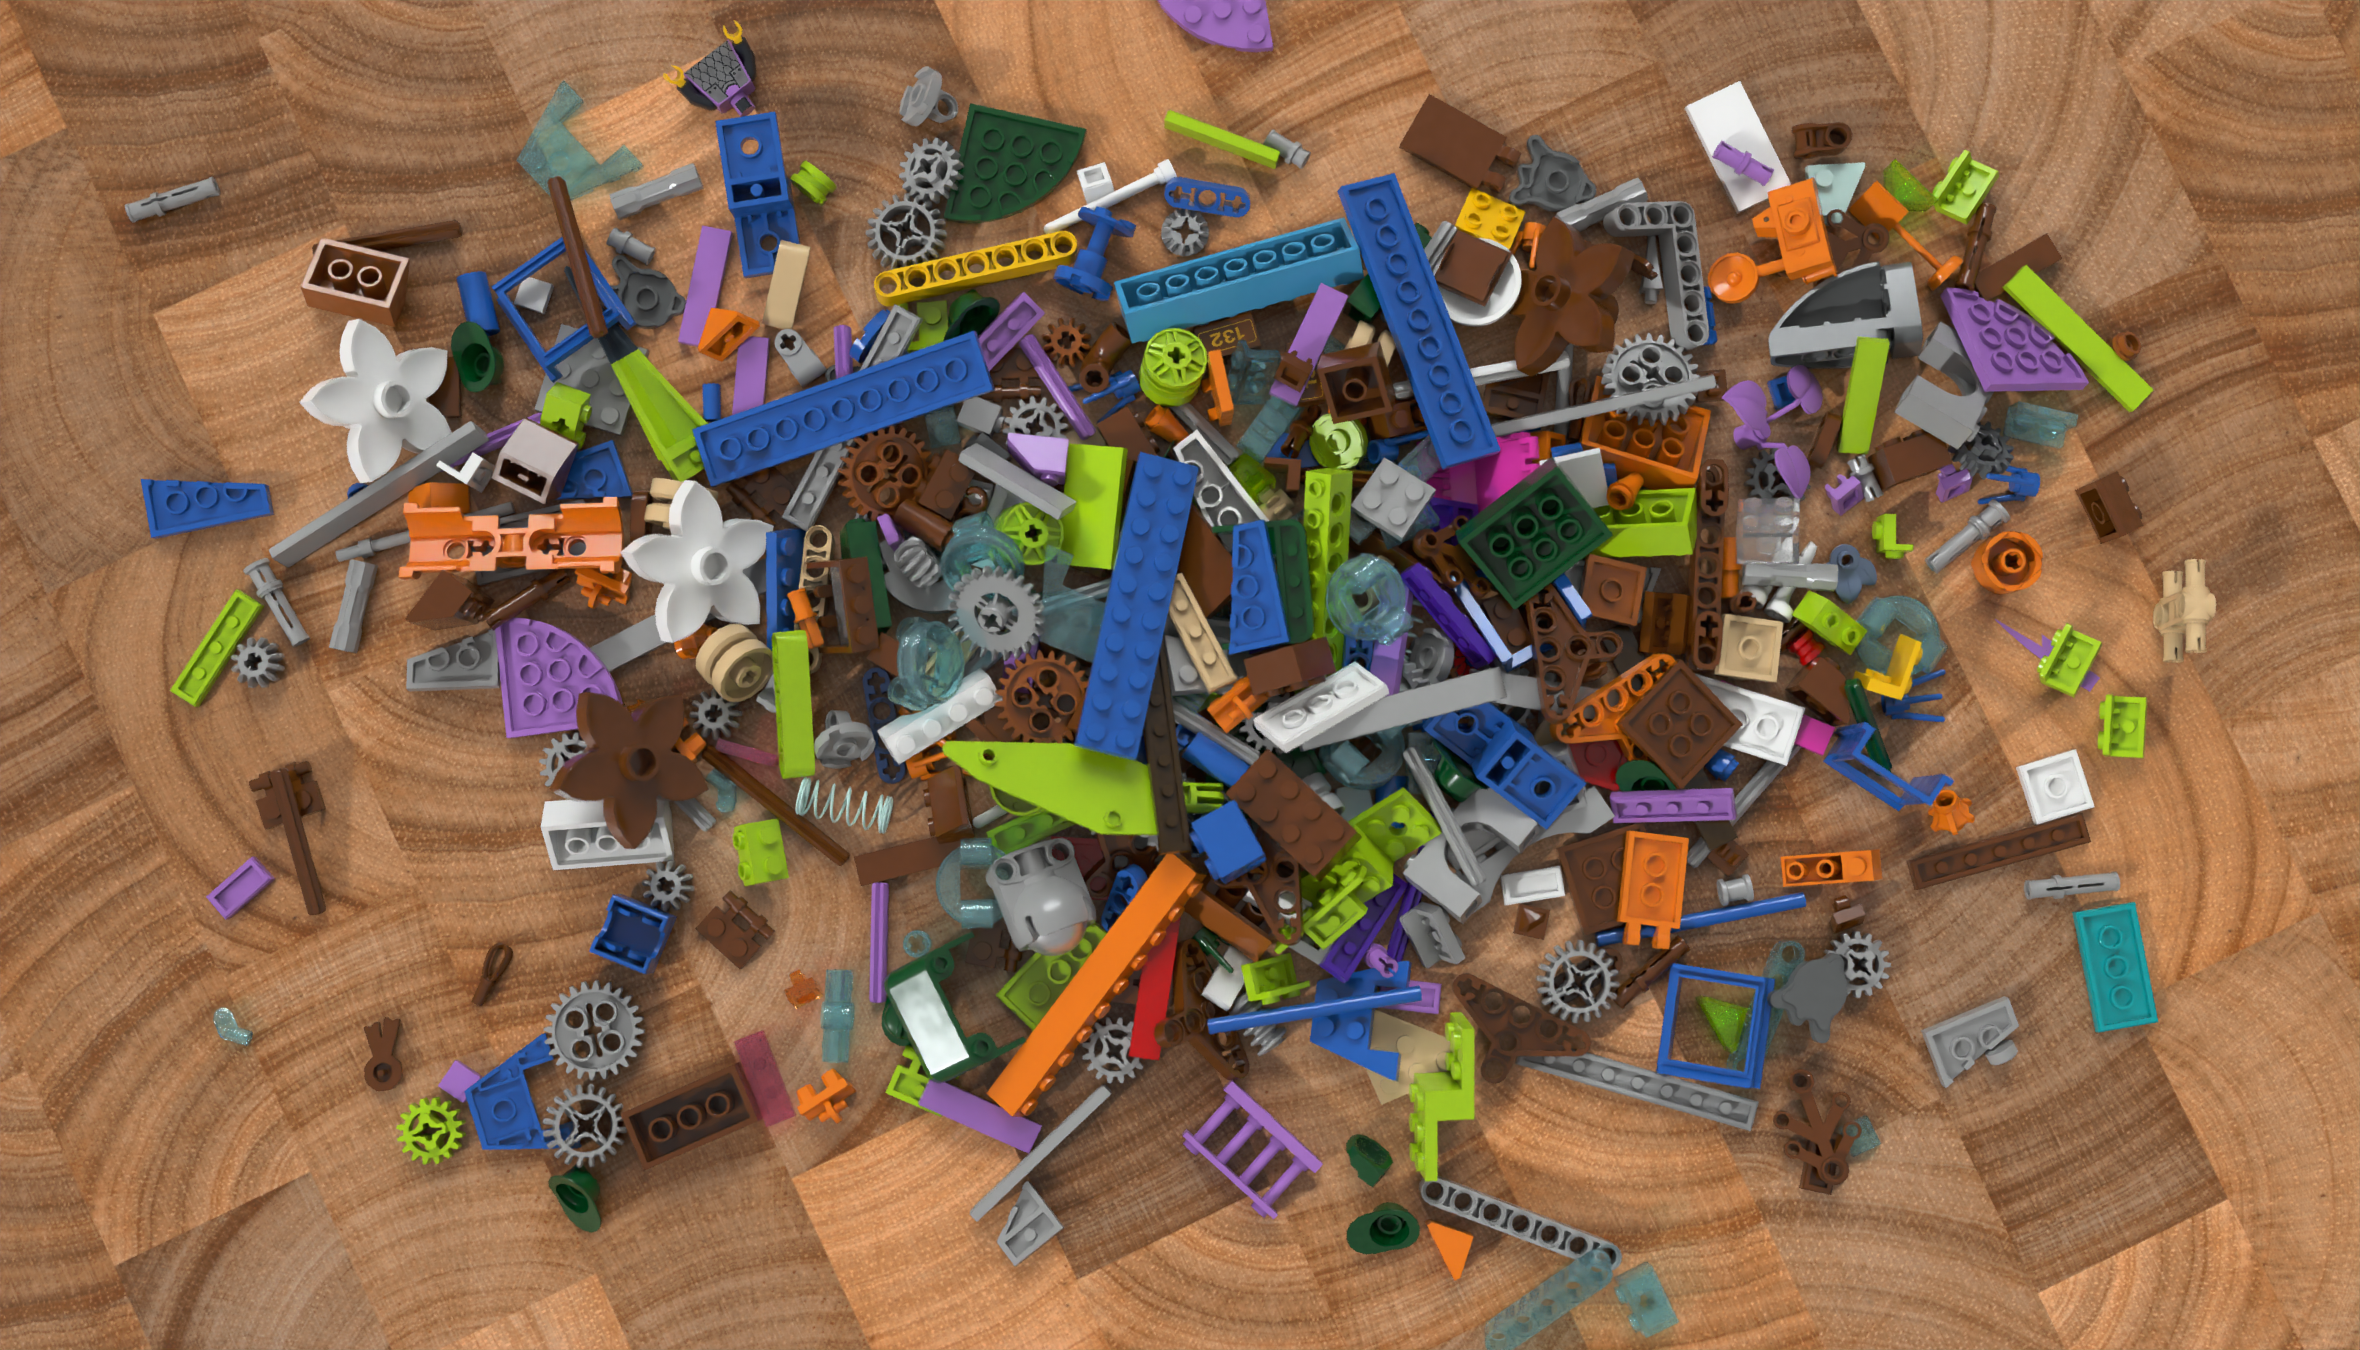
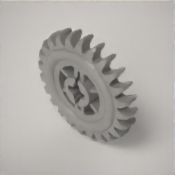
M985 566L982 571L974 568L971 575L964 574L961 581L955 583L954 590L957 591H953L949 595V599L955 601L948 605L947 610L956 612L949 617L948 621L959 622L953 629V633L964 631L960 643L970 639L972 641L969 648L970 652L980 646L981 658L990 650L992 661L997 659L1000 652L1003 654V660L1007 661L1011 656V651L1014 653V658L1018 659L1022 654V649L1024 653H1028L1031 650V645L1034 646L1039 642L1038 636L1044 632L1041 624L1046 621L1045 616L1040 613L1045 607L1041 603H1036L1041 596L1039 593L1030 592L1034 587L1033 584H1023V575L1015 578L1012 569H1009L1004 574L1001 566H997L994 572L990 566ZM995 593V596L990 599L986 594ZM1001 595L1008 597L1013 603L1010 604V602L1007 599L1001 597ZM977 607L982 609L979 615L977 613ZM1015 608L1018 612V618L1012 615ZM1004 626L1010 629L1007 631H1000Z

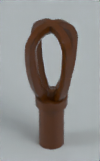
M1576 378L1571 381L1568 396L1569 406L1576 405L1577 393L1581 384L1586 385L1581 404L1590 402L1593 386L1589 379ZM1584 418L1570 420L1567 438L1569 441H1579Z
M497 943L489 949L483 964L481 982L471 1000L472 1003L483 1006L491 987L496 982L495 980L503 974L509 965L513 951L508 945ZM498 949H503L505 952L504 958L496 972L490 977V968Z

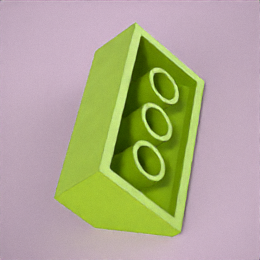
M1696 488L1640 490L1633 506L1629 509L1616 510L1610 505L1593 508L1612 532L1613 536L1589 554L1615 558L1693 554L1697 537Z

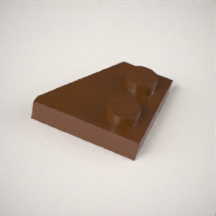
M1550 372L1486 384L1482 402L1487 415L1512 420L1542 413Z

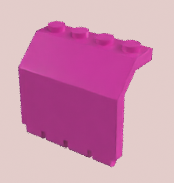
M1529 432L1496 437L1501 449L1497 454L1447 469H1442L1432 441L1416 442V459L1418 470L1422 472V475L1418 477L1436 489L1433 497L1479 505V514L1540 466V464H1532L1533 459H1539L1538 437L1530 436ZM1425 508L1420 515L1421 529L1433 530Z

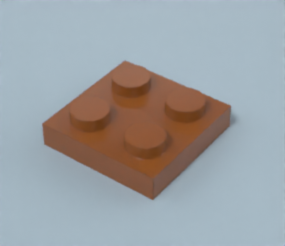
M1592 554L1586 555L1579 595L1592 612V617L1590 618L1629 627L1637 626L1647 567Z

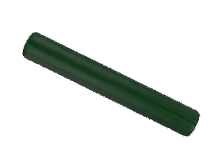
M1858 678L1848 679L1845 681L1844 690L1856 723L1866 722L1875 728L1865 744L1869 758L1891 772L1892 764L1862 682Z

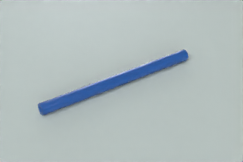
M1803 892L1682 915L1680 929H1671L1670 933L1806 907L1805 895ZM1641 925L1640 939L1653 937L1656 927ZM1625 927L1595 932L1597 947L1622 943Z
M1420 986L1211 1018L1207 1019L1209 1034L1417 1002L1422 1001Z

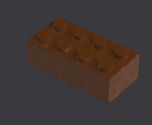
M1269 749L1225 793L1232 801H1236L1238 806L1319 882L1362 838L1358 831Z
M740 1062L621 1113L644 1171L763 1119Z

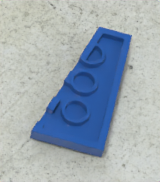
M141 479L151 538L154 539L274 515L269 485Z
M1263 519L1233 526V584H1231L1232 611L1230 615L1231 639L1229 654L1291 642L1266 520Z

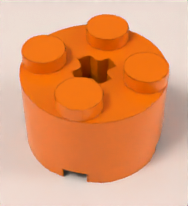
M2007 531L1983 541L1975 551L1974 557L1971 560V567L1976 579L1985 589L1997 595L2010 594L2026 589L2038 580L2042 572L2043 553L2037 541L2030 535L2022 532ZM2005 558H2009L2011 561L2008 567L2005 565Z

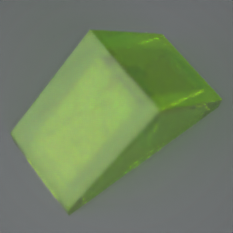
M1896 159L1883 170L1884 188L1909 212H1926L1938 201Z
M1246 451L1227 466L1255 503L1259 501V497L1269 488L1272 490L1276 487L1275 477Z
M1703 995L1697 996L1696 1000L1723 1049L1729 1053L1736 1051L1748 1008Z

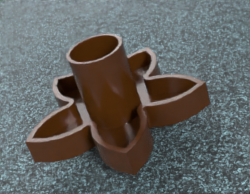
M1553 216L1538 243L1536 252L1537 269L1535 271H1521L1522 286L1520 295L1514 307L1508 312L1523 320L1515 340L1514 355L1517 370L1529 376L1546 370L1561 356L1568 342L1587 352L1603 353L1613 351L1614 325L1618 318L1619 306L1616 298L1611 294L1619 288L1628 275L1635 253L1623 246L1611 243L1596 244L1587 248L1585 240L1578 230Z
M591 692L579 693L576 708L577 727L587 747L583 753L572 757L564 763L557 772L549 790L565 799L573 801H599L604 799L603 814L612 836L625 849H636L648 836L654 825L657 815V800L685 801L696 798L709 790L703 774L695 763L686 756L671 751V748L680 737L684 724L682 694L654 697L643 702L630 714L627 708L618 700L607 695Z

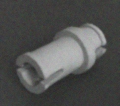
M1275 130L1270 131L1263 144L1279 150L1280 156L1285 158L1284 162L1289 165L1293 163L1300 169L1305 166L1311 155L1310 151L1302 148L1301 143L1298 141L1293 143Z
M616 227L611 231L606 243L616 248L617 253L621 255L625 253L643 262L645 265L651 262L656 248L633 238V234L629 231L624 233Z
M1865 454L1856 457L1859 465L1854 458L1847 461L1852 471L1850 476H1854L1861 482L1866 502L1875 499L1870 487L1875 497L1878 498L1884 495L1872 472L1874 466L1872 463H1868Z

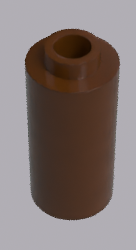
M912 499L903 501L895 513V525L943 554L954 551L961 541L959 527Z

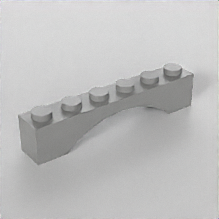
M1584 786L1583 790L1587 806L1560 814L1547 830L1538 824L1540 832L1528 846L1556 834L1591 833L1615 817V815L1595 786L1587 789ZM1503 840L1494 846L1496 848L1494 853L1488 857L1483 853L1476 858L1486 876L1485 882L1472 887L1464 873L1462 874L1460 870L1454 872L1457 877L1480 894L1482 902L1474 912L1490 902L1494 887L1501 873L1511 860L1519 854Z

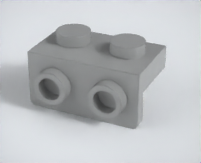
M1425 902L1419 903L1400 917V922L1422 966L1430 968L1440 960L1457 965L1465 959V955L1461 949V940L1452 931L1448 923L1450 918L1447 912L1442 907Z

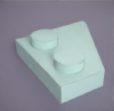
M1865 163L1807 165L1805 168L1806 180L1814 177L1816 181L1825 226H1830L1827 223L1826 217L1831 210L1840 209L1846 213L1864 171ZM1835 212L1831 215L1832 223L1839 224L1842 217L1839 213Z

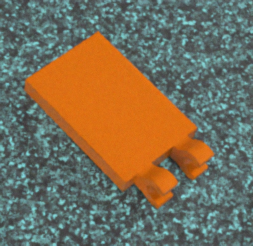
M1219 349L1208 352L1207 372L1209 378L1201 381L1203 394L1212 391L1215 407L1207 410L1209 422L1213 423L1215 420H1219L1221 427L1232 424L1234 407L1221 350Z
M1638 831L1626 832L1617 922L1626 923L1622 944L1639 946L1641 925L1656 927L1652 938V948L1669 949L1671 929H1680L1689 838Z

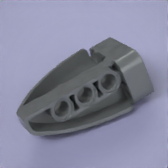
M1880 262L1863 264L1843 271L1837 277L1828 278L1811 289L1790 307L1771 331L1768 339L1771 364L1791 368L1796 365H1802L1810 369L1852 368L1857 337L1888 339L1890 342L1888 351H1890L1892 359L1920 356L1923 330L1912 263L1883 265V267L1880 266Z

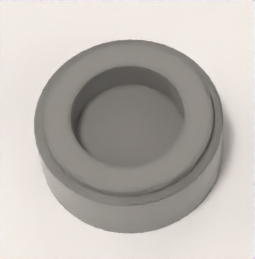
M2004 1040L1992 1050L1988 1049L1985 1052V1056L1991 1065H2000L2013 1059L2017 1055L2018 1049L2013 1040Z

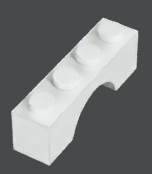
M979 668L954 683L952 690L936 704L918 713L902 715L877 730L891 756L898 764H901L968 723L973 718L994 707V703L1002 701V698L994 693L997 689L990 676Z

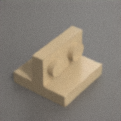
M1721 614L1723 621L1721 658L1715 667L1714 674L1728 676L1729 680L1736 681L1750 679L1771 683L1777 682L1783 622Z

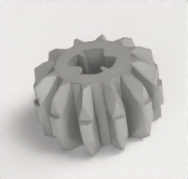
M912 536L905 540L894 552L893 557L897 567L901 569L902 574L909 581H912L916 587L926 589L936 583L943 574L944 567L941 564V560L928 544H925L917 537Z
M260 637L258 641L255 638H248L247 646L238 644L237 649L240 651V655L234 654L230 656L232 660L238 661V664L231 668L232 672L240 673L237 680L241 683L247 682L250 688H256L258 684L263 688L269 687V679L277 682L279 677L275 673L276 670H285L283 665L278 664V661L285 657L283 653H276L279 647L278 644H269L268 639ZM258 658H262V662L258 664V668L254 667V663L258 662Z
M714 688L711 692V698L706 692H701L700 695L704 702L701 703L694 700L692 705L698 707L699 711L690 712L689 714L691 718H699L692 725L693 728L697 730L704 727L701 736L705 738L712 732L713 739L719 740L721 730L726 737H730L732 734L728 726L731 725L735 728L740 726L738 722L733 721V717L742 716V711L732 710L738 706L739 702H728L720 697ZM718 706L717 710L722 711L723 714L717 717V722H714L715 719L710 718L709 715Z
M669 860L666 867L661 861L656 862L658 873L653 869H648L646 873L652 880L642 881L643 886H650L651 889L643 893L644 898L654 896L650 906L657 907L661 903V909L664 912L669 910L670 904L675 910L681 909L679 899L685 903H689L691 900L684 892L695 890L694 886L686 885V881L693 879V874L682 876L686 866L681 864L675 870L676 864L674 860ZM665 879L667 881H674L675 887H671L672 893L663 890L662 884H666L664 882Z

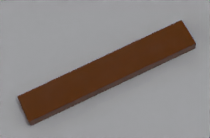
M2077 813L1907 860L1906 862L1914 890H1920L2091 842L2083 813Z

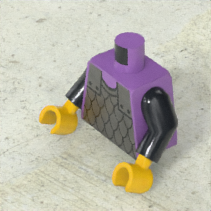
M733 20L738 27L736 33L729 34L725 26H723V32L727 38L733 40L732 44L729 40L725 41L685 73L678 66L671 65L676 69L677 77L671 80L664 73L663 78L671 84H676L677 90L694 106L708 111L717 109L722 114L733 107L743 117L749 115L755 109V105L748 98V95L755 90L752 82L757 76L755 55L746 38L741 37L742 28L738 21Z

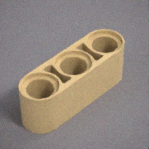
M784 240L780 241L762 324L780 329L793 328L811 247Z

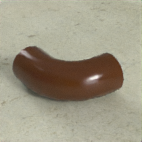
M1112 321L1103 331L1081 364L1079 381L1084 390L1090 393L1101 392L1107 387L1113 367L1132 344L1128 331L1116 322Z

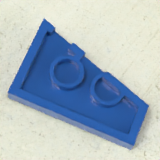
M610 440L577 452L562 495L555 500L600 499L603 497L632 498L633 492L615 441Z

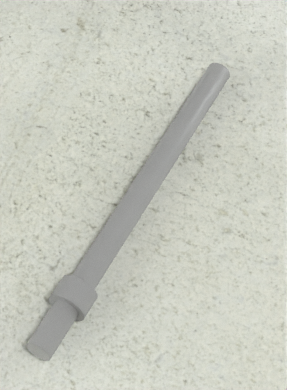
M511 501L463 516L498 515L502 517L515 513V508ZM409 530L376 540L371 538L358 541V545L336 550L337 560L342 562L360 556L368 558L375 556L378 551L410 543Z

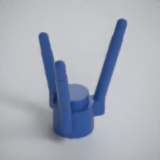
M1120 370L1110 375V387L1083 399V403L1087 404L1113 392L1117 399L1123 397L1119 403L1097 421V424L1120 411L1128 403L1136 400L1134 394L1141 391L1131 370L1124 373ZM1080 383L1068 387L1071 392L1084 389Z
M1425 430L1394 438L1371 440L1367 447L1368 459L1372 464H1380L1384 457L1393 462L1399 455L1398 446L1409 444L1412 440L1429 437V432ZM1398 465L1412 475H1422L1420 470Z
M2011 465L2006 469L2007 472L2013 473L2011 476L1988 473L1986 474L1987 479L2009 482V490L2014 492V494L1982 498L1978 500V504H1988L1992 499L1998 502H2024L2026 496L2035 497L2040 487V476L2038 473L2028 472L2026 468H2017Z
M1941 669L1913 679L1911 687L1940 677L1946 671ZM1881 694L1883 713L1885 716L1891 715L1892 720L1945 721L1943 716L1905 712V710H1910V704L1940 700L1943 697L1942 694L1913 697L1904 694L1902 701Z

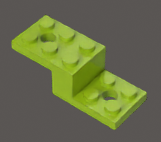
M1404 787L1348 821L1362 838L1321 882L1316 880L1306 869L1301 872L1302 898L1311 902V908L1313 909L1319 903L1318 899L1322 895L1319 892L1320 889L1327 890L1331 887L1334 890L1341 884L1339 881L1350 869L1356 871L1362 865L1367 868L1365 878L1351 892L1362 903L1393 886L1395 861L1442 833L1437 820ZM1394 822L1404 823L1406 824V826L1403 828H1395L1391 824Z
M1462 1012L1450 1013V1022L1445 1024L1446 1040L1450 1041V1052L1445 1054L1446 1070L1450 1072L1414 1073V1084H1409L1410 1102H1414V1113L1409 1114L1410 1131L1414 1132V1143L1409 1144L1410 1160L1415 1162L1416 1171H1420L1425 1182L1438 1181V1121L1474 1119V1028Z

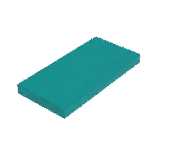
M2135 902L2072 912L2095 1032L2157 1023L2158 1017Z

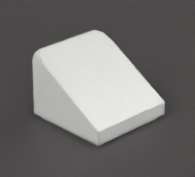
M1105 162L1077 170L1087 204L1114 192Z

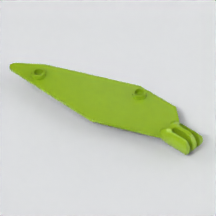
M947 741L942 747V751L947 757L977 780L1103 835H1157L1148 766L1138 761L1074 746L1075 744ZM983 754H990L993 760H985ZM1183 781L1187 814H1209L1223 806L1221 803L1224 802V794L1220 792L1224 789L1223 783H1186Z

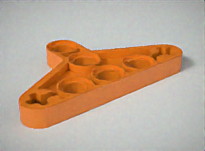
M1661 653L1650 655L1576 703L1569 717L1563 723L1571 725L1577 722L1579 725H1572L1567 728V735L1561 734V731L1564 729L1563 723L1558 725L1550 723L1549 732L1551 737L1557 742L1569 744L1617 740L1627 760H1645L1650 762L1651 760L1645 754L1640 758L1635 757L1633 752L1635 744L1616 723L1675 662L1674 658L1668 654ZM1659 662L1665 663V665L1662 667L1663 673L1653 672L1652 674H1650L1648 672L1655 671L1656 669H1658L1660 667ZM1639 674L1643 679V685L1639 690L1635 691L1632 688L1631 681L1635 675ZM1615 689L1619 694V701L1615 706H1610L1607 696L1611 690ZM1592 705L1595 709V716L1592 721L1587 722L1583 717V711L1587 706Z

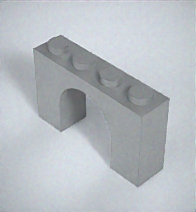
M1940 321L1924 341L1918 359L1950 377L1959 387L1962 396L1950 394L1917 375L1902 393L1894 413L1958 450L1966 440L1971 442L1978 433L1980 426L1977 423L1980 422L1987 411V407L1984 405L1990 400L1994 392L1984 391L1957 331Z
M1490 787L1488 790L1478 788L1466 801L1461 802L1456 809L1451 808L1463 834L1474 830L1490 832L1520 854L1540 832L1538 823L1535 820L1531 819ZM1442 832L1437 837L1423 844L1425 847L1418 855L1414 854L1407 860L1404 865L1405 871L1403 874L1406 881L1438 906L1442 907L1460 923L1464 924L1481 904L1482 899L1476 890L1449 869L1447 858L1450 845Z

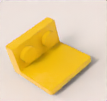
M1471 188L1455 223V227L1476 238L1496 241L1510 250L1525 211L1487 193Z
M1900 634L1886 675L1866 668L1865 673L1855 670L1853 679H1860L1863 688L1902 701L1903 695L1908 694L1912 685V677L1910 675L1913 667L1918 665L1921 660L1923 649L1920 647L1922 642Z

